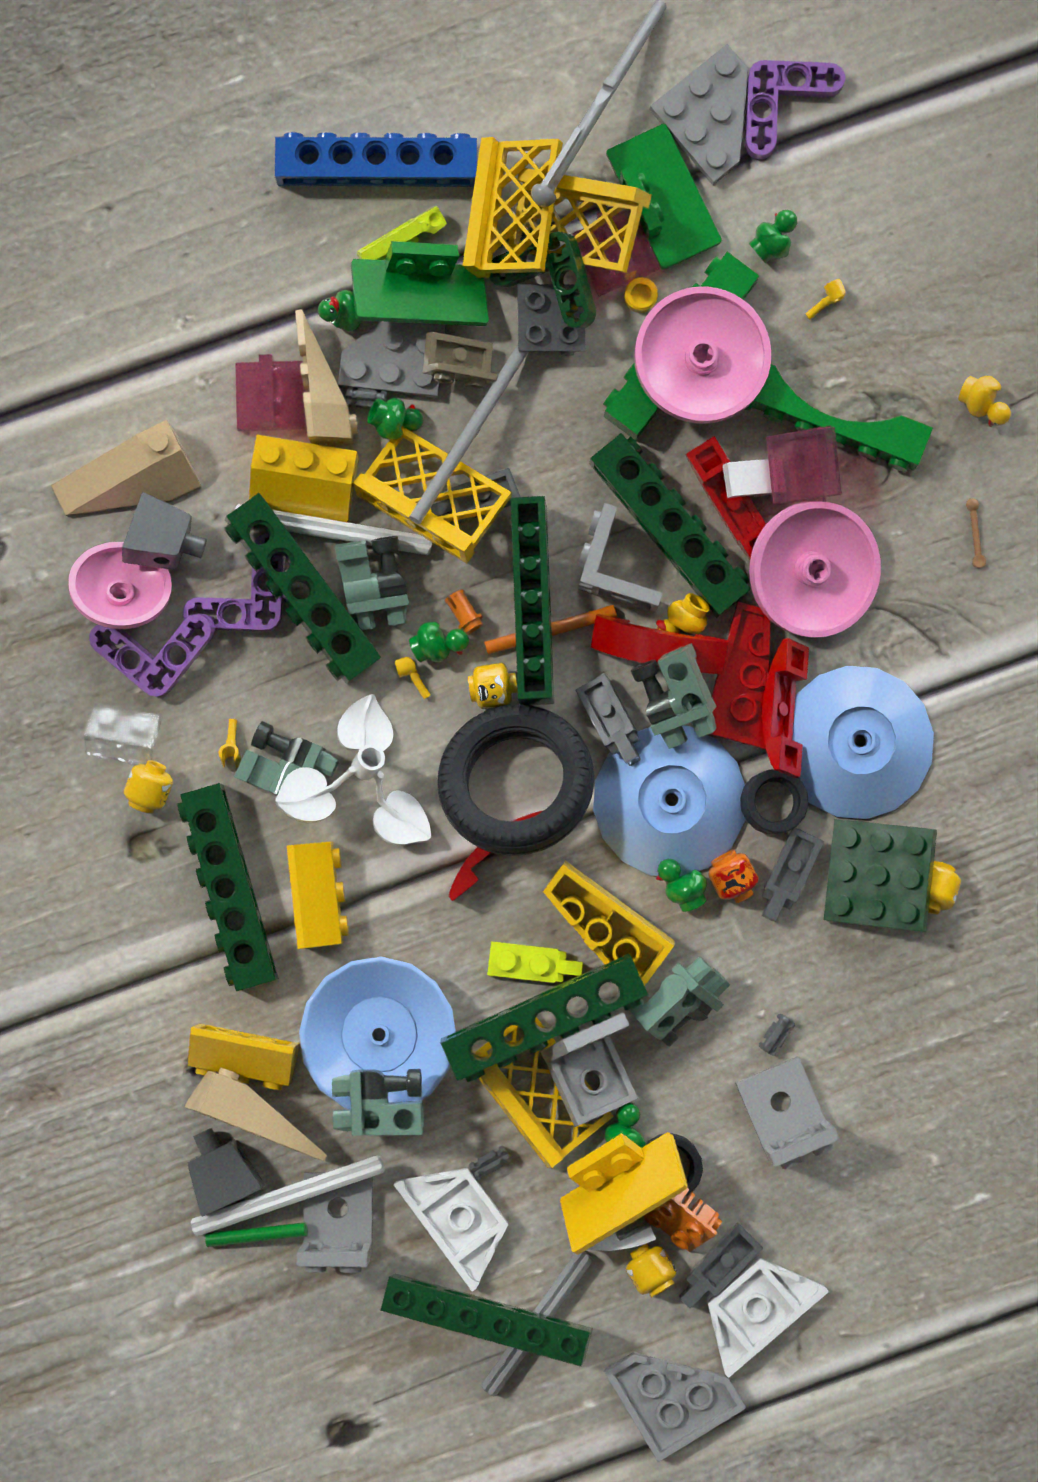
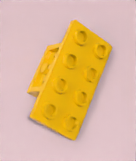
M667 1132L641 1148L621 1133L567 1167L569 1178L579 1185V1187L560 1198L572 1252L576 1255L581 1254L687 1190V1181L672 1134Z

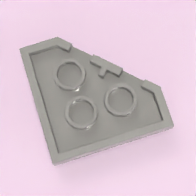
M728 44L650 105V111L661 124L667 125L673 139L712 185L738 166L740 161L748 68Z
M380 321L341 352L338 377L339 388L353 387L357 390L358 388L376 389L377 392L384 390L386 393L438 398L440 382L434 380V375L422 373L426 333L437 332L445 334L446 324Z
M635 1352L604 1370L658 1462L746 1409L732 1382L723 1374Z

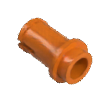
M463 589L454 592L445 599L446 604L449 605L460 623L459 629L464 630L467 634H471L483 626L481 621L483 616L481 613H476Z

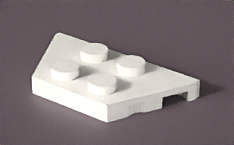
M468 1168L396 1181L394 1186L473 1292L477 1288L508 1226L505 1217Z
M760 1257L735 1277L717 1297L713 1296L707 1301L725 1375L728 1378L824 1297L829 1292L828 1289L820 1283Z

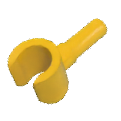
M840 279L833 280L824 286L827 297L823 298L805 313L809 320L826 306L828 307L830 304L837 303L844 298L845 288Z
M404 657L395 660L399 677L402 678L410 675L412 682L423 699L428 698L431 694L420 679L413 659Z
M233 718L229 719L226 744L220 747L218 753L223 767H225V760L228 757L234 756V763L236 768H238L241 756L235 740L237 719Z

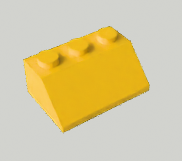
M256 434L250 470L249 499L260 493L272 510L349 522L354 493L353 482L356 480L359 464L358 453L353 450Z
M331 841L286 845L297 948L303 949L344 943L343 936H349L347 915L341 916L340 902H345L344 883L337 882L336 873L337 868H342L340 848H334Z
M200 1023L191 1027L188 1066L196 1067L195 1073L204 1076L207 1071L219 1072L220 1068H224L239 1074L238 1082L248 1084L251 1078L263 1081L262 1087L282 1090L283 1085L289 1086L292 1084L300 1043Z

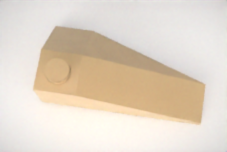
M302 309L295 310L299 352L303 358V363H301L300 367L304 390H306L303 393L308 438L311 444L329 447L353 444L352 434H358L356 414H350L347 403Z
M167 420L136 434L51 485L66 516L106 511L107 509L126 506L135 507L138 505L142 492L164 502H170L202 487L172 426Z
M220 1068L218 1073L207 1071L187 1100L185 1108L223 1123L239 1127L246 1132L269 1139L274 1143L325 1162L327 1155L248 1085L238 1082L239 1074L224 1068Z

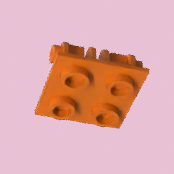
M687 1188V1190L645 1214L644 1218L652 1226L661 1228L667 1233L677 1247L691 1252L716 1236L718 1233L716 1230L722 1224V1220L718 1218L719 1213L706 1203L702 1205L703 1200L701 1199L697 1200L691 1209H688V1205L695 1196L693 1192L681 1203L689 1191Z

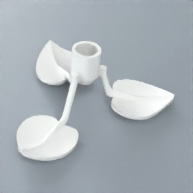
M374 694L365 696L351 705L338 722L337 737L340 744L348 750H359L351 767L329 786H327L326 779L321 772L309 767L296 769L284 779L275 799L277 807L287 816L301 822H319L329 817L335 810L336 802L330 792L338 788L351 775H355L361 780H371L374 778L376 781L377 802L382 806L373 815V825L376 833L384 841L393 845L421 843L431 838L428 818L419 802L413 796L396 790L389 794L386 801L383 798L382 778L384 774L380 769L385 762L383 752L390 746L393 740V729Z

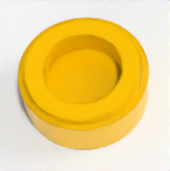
M644 277L631 280L626 286L624 293L626 305L637 313L650 311L655 306L658 298L656 285L650 279Z

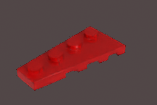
M737 602L727 637L729 645L723 674H717L711 695L716 704V708L712 713L717 728L709 735L766 750L762 727V706L769 673L770 620L760 607Z

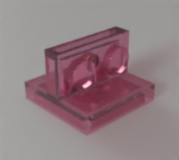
M624 210L612 217L618 230L628 224L631 211ZM602 212L597 214L596 220L603 215ZM607 222L593 232L599 244L613 235ZM640 222L627 273L584 265L598 297L627 285L635 278L645 277L660 269ZM581 229V230H579V231H577V232H574V233H572L571 235L575 236V235H577L579 232H581L583 229ZM588 236L578 243L582 257L594 249ZM615 242L604 253L609 262L618 263L621 247L618 242Z
M260 354L259 362L235 363L238 431L305 429L304 385L300 367L303 361H275L272 354Z
M825 426L766 437L773 504L780 505L799 501L826 502V497L842 495L835 427Z

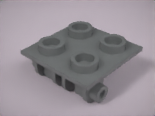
M517 284L518 351L561 352L562 356H572L574 352L586 351L585 328L570 327L564 322L553 284ZM564 284L568 290L575 286V284ZM580 294L576 296H569V299L575 300L574 297H580ZM578 307V311L574 313L575 318H580V314L584 312L583 307Z

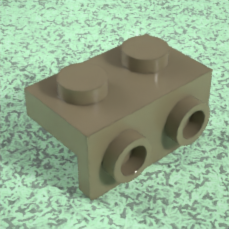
M437 332L426 333L422 373L434 375V380L437 382L453 383L455 379L465 381V386L469 388H485V384L497 380V374L490 372L493 343Z

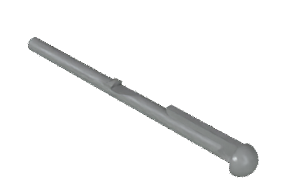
M655 0L543 182L533 186L531 195L537 205L547 207L556 201L554 190L664 13L667 6L663 1Z
M518 345L516 346L497 376V380L492 384L410 514L409 518L417 524L422 522L529 351H518Z

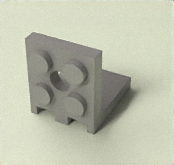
M604 503L602 512L595 510L588 535L594 536L592 544L585 543L580 556L578 567L584 569L578 590L656 613L663 594L662 592L598 573L617 511V507Z
M624 1013L567 1037L541 1051L574 1127L638 1099L610 1035L629 1026ZM587 1072L597 1074L600 1079V1086L596 1091L588 1089L585 1085L584 1078Z
M798 1056L735 1082L764 1153L774 1167L781 1165L782 1169H787L802 1162L801 1156L813 1152L815 1156L826 1153L834 1148L832 1143L840 1140L835 1127L825 1120ZM777 1092L787 1093L790 1099L789 1106L783 1111H776L771 1106V1098Z
M304 1172V1180L327 1172ZM373 1177L304 1200L303 1222L307 1224L308 1234L303 1236V1243L297 1251V1267H305V1272L310 1273L326 1272V1267H340V1272L357 1273L361 1272V1267L368 1266L372 1257ZM334 1198L344 1199L348 1205L347 1213L340 1217L334 1216L329 1211V1202Z

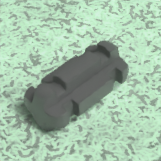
M349 387L346 392L348 407H351V404H356V408L370 409L378 398L387 401V393L384 390L381 393H377L376 389L358 388L357 391L353 387Z
M783 1014L777 1015L779 1020L777 1023L773 1021L764 1035L766 1040L764 1043L761 1041L759 1043V1047L772 1056L778 1053L775 1051L776 1048H781L791 1033L788 1031L789 1028L795 1027V1023Z
M500 1146L496 1152L492 1150L478 1158V1162H471L469 1164V1168L476 1180L482 1179L481 1176L483 1174L487 1176L503 1167V1163H510L511 1157L504 1146Z

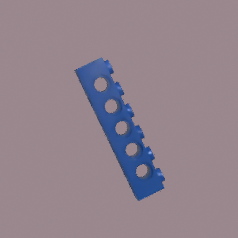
M289 132L285 133L284 137H275V179L278 186L474 187L477 138H470V135L465 133H455L450 138H437V135L432 133H421L417 137H404L400 133L384 134V137H370L367 133H353L350 137H337L334 133L324 132L317 134V137H304L301 133ZM307 153H316L319 156L318 160L313 164H305L301 161ZM340 153H348L352 156L351 161L343 165L336 163L335 158ZM374 153H381L386 157L378 165L371 164L368 161L369 157ZM408 153H414L419 157L418 161L412 165L404 164L401 159ZM441 153H447L453 159L446 165H440L435 162V158Z

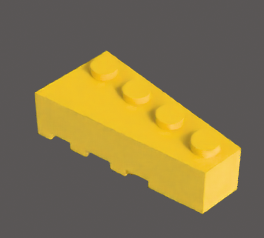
M566 860L543 890L547 898L568 923L574 927L603 964L629 953L644 986L674 947L675 940Z

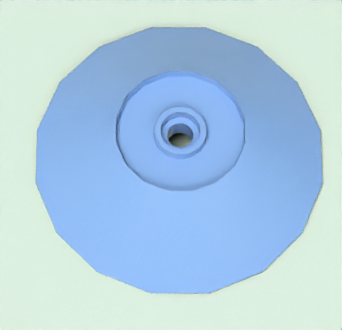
M845 666L818 675L795 695L792 740L803 744L801 777L799 779L803 782L808 792V802L835 817L870 819L896 810L919 790L932 764L934 732L924 704L904 681L878 668ZM857 735L865 737L866 744L864 747L856 746L854 739Z
M682 725L688 740L671 749L668 748L661 734L654 736L651 727L637 731L636 734L640 740L634 743V746L641 760L629 766L628 763H625L620 752L613 755L610 751L595 779L593 812L603 840L622 862L650 876H658V865L665 859H673L679 863L681 868L680 876L692 873V870L701 871L711 867L713 859L732 848L745 822L740 802L745 784L737 761L716 738L709 735L698 737L695 729L691 726ZM673 793L677 796L678 802L675 806L667 805L665 802L667 794Z
M375 957L351 961L322 980L306 1002L299 1037L303 1063L319 1090L343 1108L351 1109L350 1096L332 1097L331 1080L333 1077L350 1074L352 1070L375 1069L381 1071L384 1075L406 1076L408 1069H421L422 1097H410L407 1094V1090L388 1092V1103L421 1101L430 1096L450 1069V1064L440 1044L441 1038L456 1032L452 1007L433 979L410 963L385 957ZM376 1028H382L386 1033L385 1039L381 1041L376 1040L373 1037V1031Z

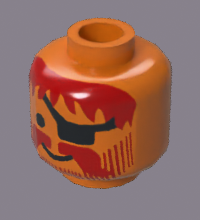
M731 850L711 861L712 867L708 875L721 899H734L736 903H739L754 894L752 888L757 885L759 878L746 854L736 853L735 850Z

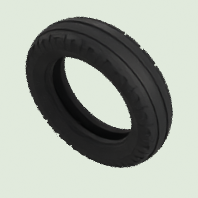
M504 705L489 709L473 717L452 737L439 765L438 794L441 806L450 824L468 842L495 854L510 856L527 855L545 850L557 844L579 824L592 798L594 767L589 749L583 738L565 719L549 710L532 705ZM510 739H530L547 746L556 754L563 766L562 785L552 804L540 814L521 821H503L490 817L474 804L469 793L470 774L479 757L493 745Z

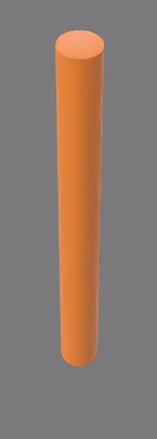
M610 605L551 622L552 636L595 624L597 614L617 618L615 607ZM513 633L485 641L487 654L516 647V634Z

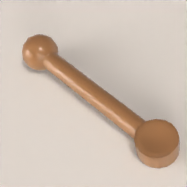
M971 498L967 500L966 507L970 511L975 551L972 565L975 568H982L986 564V558L981 553L977 518L979 502L977 499Z

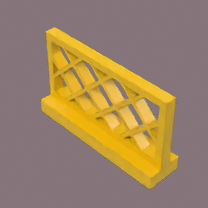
M494 137L481 138L462 265L477 278H489L490 273L545 271L554 203L541 208L542 206L537 205L528 192L541 179L544 180L559 156L563 145L560 139L498 142ZM542 150H551L550 159L539 168L533 159ZM520 151L523 157L509 170L506 166L508 152ZM530 163L536 170V173L522 185L516 176ZM513 180L519 189L508 200L504 201L501 197L502 189ZM525 195L531 202V205L517 217L511 208ZM538 211L541 214V222L530 233L524 226V223ZM508 212L514 221L500 234L497 230L498 220ZM521 228L527 237L512 249L506 240ZM533 243L537 248L535 262H523L519 256ZM503 244L509 251V254L500 263H492L493 253Z
M524 168L518 175L519 182L524 184L536 173V170ZM564 175L556 187L554 207L564 199H568L574 210L560 219L555 208H553L552 218L555 224L551 226L550 233L558 231L567 233L564 226L578 217L584 229L574 237L579 243L588 236L594 246L592 251L582 257L583 264L627 273L642 209L649 208L652 195L637 187ZM541 179L537 184H541L543 182V179ZM525 195L518 201L515 213L517 217L529 206L530 201ZM593 204H596L603 215L589 225L583 212ZM623 209L631 211L628 224L618 230L612 217ZM538 211L534 213L524 223V226L528 228L531 225L534 230L538 226L536 221L541 218V214ZM607 222L613 235L599 244L593 232ZM521 228L509 238L508 244L512 249L520 243ZM615 242H618L621 247L618 263L609 262L604 253ZM566 244L562 245V246H561L560 248H558L556 251H551V250H547V251H548L549 254H550V253H560V254H562V249H563L564 247H566ZM532 250L529 252V255L536 256V251Z
M402 426V437L395 440L390 439L366 473H360L353 482L356 494L359 498L467 564L475 554L474 548L512 497V493L460 461L451 476L466 475L470 478L472 487L452 491L450 479H448L446 482L448 492L440 493L434 501L450 499L453 514L437 516L432 513L430 508L420 524L413 522L409 516L421 497L409 499L404 495L403 486L422 482L425 492L427 489L426 481L433 480L437 472L424 474L422 460L436 457L444 462L448 453ZM405 438L415 444L416 454L397 457L395 448ZM419 447H420L421 449L425 450L426 452H421V453H420ZM418 461L421 475L401 479L399 464ZM395 465L397 480L382 482L375 478V475L381 468ZM474 481L478 482V483L481 484V485H480V486H475V482H474ZM399 487L400 492L396 491L393 488ZM492 491L500 496L494 505L483 508L479 507L477 493ZM473 494L476 509L456 513L453 498ZM487 514L484 520L482 521L481 515ZM478 516L479 526L472 536L459 529L458 520ZM454 521L455 526H453L452 524H450V523H448V522Z
M536 1017V1024L541 1028H545ZM510 1026L504 1031V1037L512 1032L511 1041L509 1042H517L518 1026ZM553 1038L547 1040L549 1046L546 1048L554 1045L556 1041ZM486 1042L474 1054L479 1057L487 1056V1051L492 1048L491 1044ZM539 1051L533 1054L532 1068L513 1066V1063L501 1067L508 1069L507 1078L498 1068L497 1064L485 1068L486 1074L478 1078L547 1168H553L563 1160V1157L614 1117L609 1111L593 1124L583 1123L574 1127L573 1122L555 1120L557 1100H562L561 1096H558L555 1082L553 1095L534 1093L536 1073L551 1074L549 1070L537 1069ZM513 1070L531 1072L529 1092L517 1091L512 1086ZM584 1079L586 1087L590 1090H593L591 1086L587 1083V1081ZM520 1095L529 1096L528 1105ZM534 1097L552 1099L550 1119L537 1118L533 1113ZM541 1122L550 1123L549 1132ZM555 1124L573 1126L572 1141L562 1149L553 1138ZM578 1127L587 1128L578 1135Z

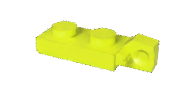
M434 206L359 249L356 254L359 259L385 260L391 241L416 243L419 241L417 235L425 231L435 234L447 223L439 208Z
M491 941L487 975L555 983V981L563 982L564 974L582 975L583 962L566 960L567 952L558 951L559 949Z

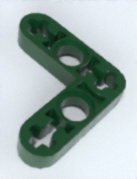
M564 232L550 233L548 250L559 248L560 242H565L566 247L562 249V254H549L547 251L544 272L505 273V277H502L501 273H490L489 278L495 285L511 287L549 271L564 322L570 327L587 328L595 320L596 307L578 242L571 234ZM533 243L519 256L523 262H527L526 259L529 252L537 250ZM509 251L493 258L492 263H500L509 254ZM572 270L576 275V284L572 289L568 290L563 280L565 274ZM580 294V297H574L575 300L569 299V296H576ZM578 307H583L584 312L580 314V318H575L574 313L578 311Z

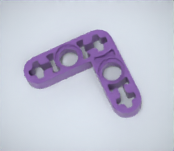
M761 60L754 63L750 68L747 79L745 148L749 156L762 160L768 158L774 151L777 140L778 95L834 97L840 93L845 82V72L837 64L825 62ZM762 70L766 71L767 77H772L767 80L765 93H759L760 79L754 78ZM792 71H800L805 76L806 82L800 87H794L787 81V75ZM812 72H816L815 79H825L826 74L830 73L834 80H838L834 82L833 87H827V82L824 80H816L814 87H810ZM758 102H765L770 106L771 114L766 118H759L753 113V106ZM759 127H765L763 139L765 142H769V144H765L764 150H759L758 145L752 143L757 139Z
M268 533L258 536L254 543L265 544L269 540ZM275 555L271 558L272 564L278 563V569L273 568L275 571L284 572L285 557L283 555ZM252 568L251 599L192 598L184 605L183 617L186 619L188 616H191L190 612L196 610L199 604H201L202 609L205 611H214L213 605L219 604L216 612L218 624H215V630L273 631L281 623L283 598L279 597L276 602L269 601V610L275 614V619H269L268 624L263 625V621L257 618V614L264 611V601L257 602V596L264 598H273L274 596L270 591H262L259 588L258 581L264 573L261 569L256 572ZM231 605L238 606L242 611L241 619L235 624H229L223 618L224 610ZM192 623V626L196 629H202L204 623Z
M198 613L188 616L156 657L123 629L96 625L90 632L89 641L96 652L150 696L158 697L167 694L173 689L215 634V624L206 614ZM192 623H204L202 630L205 632V635L195 636L190 643L180 638L181 636L189 638L195 630ZM110 630L112 633L110 635L111 641L116 645L122 644L124 641L126 645L122 646L116 655H113L117 648L111 643L103 645L101 643L103 637L100 632ZM175 645L181 646L186 652V660L181 665L173 663L170 658V650ZM128 650H134L140 656V664L135 669L127 667L124 662V655ZM166 667L176 672L173 674L170 671L164 675L161 680L164 687L154 688L152 686L154 679L151 675L161 674Z

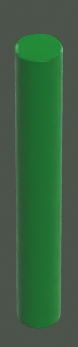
M306 1222L206 1233L205 1243L207 1247L303 1237L307 1236L308 1228Z

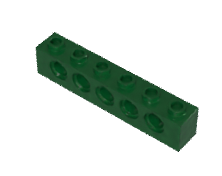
M620 433L590 458V466L694 592L707 602L709 610L718 618L750 591L747 585L750 582L748 576L739 566L733 568L726 560V557L729 556L727 551L717 540L712 543L704 532L707 528L696 514L691 517L683 508L686 503L682 496L674 488L669 491L661 480L664 479V475L654 463L648 465L640 456L643 450L631 436L626 439ZM627 464L635 466L639 475L633 480L623 478L620 474L622 466ZM647 490L655 491L659 495L660 502L654 506H648L642 501L641 494ZM668 516H675L680 520L681 528L676 532L667 531L663 526V519ZM688 542L698 543L702 547V555L698 558L689 557L684 551V545ZM713 567L720 569L724 575L723 582L719 584L710 583L706 578V570Z
M257 493L226 516L225 522L228 525L224 529L235 544L242 543L248 551L244 555L248 563L256 572L260 569L268 578V581L265 582L268 590L276 599L279 597L283 598L289 606L285 612L296 626L303 625L309 633L305 637L307 642L317 654L321 651L329 660L326 667L337 681L342 678L345 683H348L381 658L260 493ZM254 528L265 529L269 535V540L265 544L254 543L250 538L251 530ZM275 555H283L289 562V568L284 572L275 571L270 563L271 558ZM296 582L306 584L309 588V596L302 600L295 598L291 593V585ZM321 609L328 613L329 624L327 626L318 627L312 622L311 614L314 610ZM338 636L346 638L350 645L348 653H336L332 648L333 638Z
M545 496L511 498L518 701L524 705L555 704L547 504Z
M217 783L180 794L182 802L177 803L179 815L183 823L188 822L191 835L187 836V843L191 854H197L200 868H196V874L200 887H206L210 900L205 901L209 919L211 921L216 920L219 933L214 934L219 953L225 952L228 966L224 967V973L228 985H234L237 992L279 979L224 785ZM211 813L216 818V826L211 832L206 833L200 828L199 822L204 814ZM219 845L225 850L226 857L223 863L214 865L209 860V852L214 846ZM225 878L231 879L235 885V891L229 898L222 897L218 891L220 881ZM233 911L240 912L244 917V925L238 931L232 930L227 923V918ZM241 944L250 945L254 951L253 959L249 963H243L237 958L236 952Z
M628 953L441 1038L440 1044L457 1081L465 1078L467 1082H471L485 1075V1068L497 1064L498 1068L507 1066L517 1060L516 1054L527 1049L530 1054L538 1052L549 1046L547 1040L560 1035L561 1039L570 1037L580 1032L579 1026L589 1021H592L593 1025L604 1022L612 1017L611 1011L622 1006L627 1011L644 1003L642 997L647 996L648 993L632 957ZM608 982L614 983L618 987L616 997L611 1000H605L599 996L600 987ZM574 997H581L587 1002L586 1009L580 1014H573L567 1009L568 1002ZM543 1011L551 1012L555 1016L554 1024L549 1028L539 1027L535 1022L539 1013ZM510 1026H518L523 1030L524 1035L520 1041L512 1043L505 1039L504 1031ZM479 1040H485L491 1044L492 1051L485 1057H479L472 1050L473 1044Z
M396 1273L389 1276L380 1310L580 1367L585 1362L593 1328Z

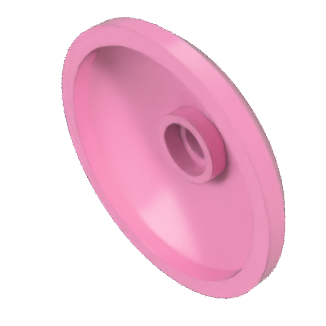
M124 542L104 543L87 550L76 560L69 574V594L76 609L95 624L113 629L136 628L151 622L164 611L171 596L172 582L168 569L122 562V546Z

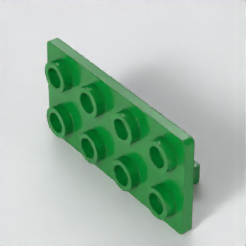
M666 124L654 127L606 151V156L620 185L637 187L652 195L649 208L642 209L639 224L662 270H666L721 244L722 238Z
M391 241L385 260L353 259L351 262L355 318L362 321L487 326L489 318L484 278H477L461 264H456L459 258L458 245Z

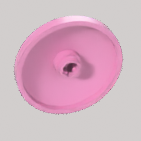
M686 288L665 297L652 308L644 319L635 343V369L643 390L650 400L662 411L674 418L690 423H715L737 415L747 408L758 396L770 370V339L759 315L740 297L719 288Z
M809 501L792 505L779 512L765 525L754 544L749 570L751 588L762 612L781 629L805 637H826L837 634L852 626L864 615L877 593L881 576V559L877 542L866 523L857 514L841 505L822 501Z

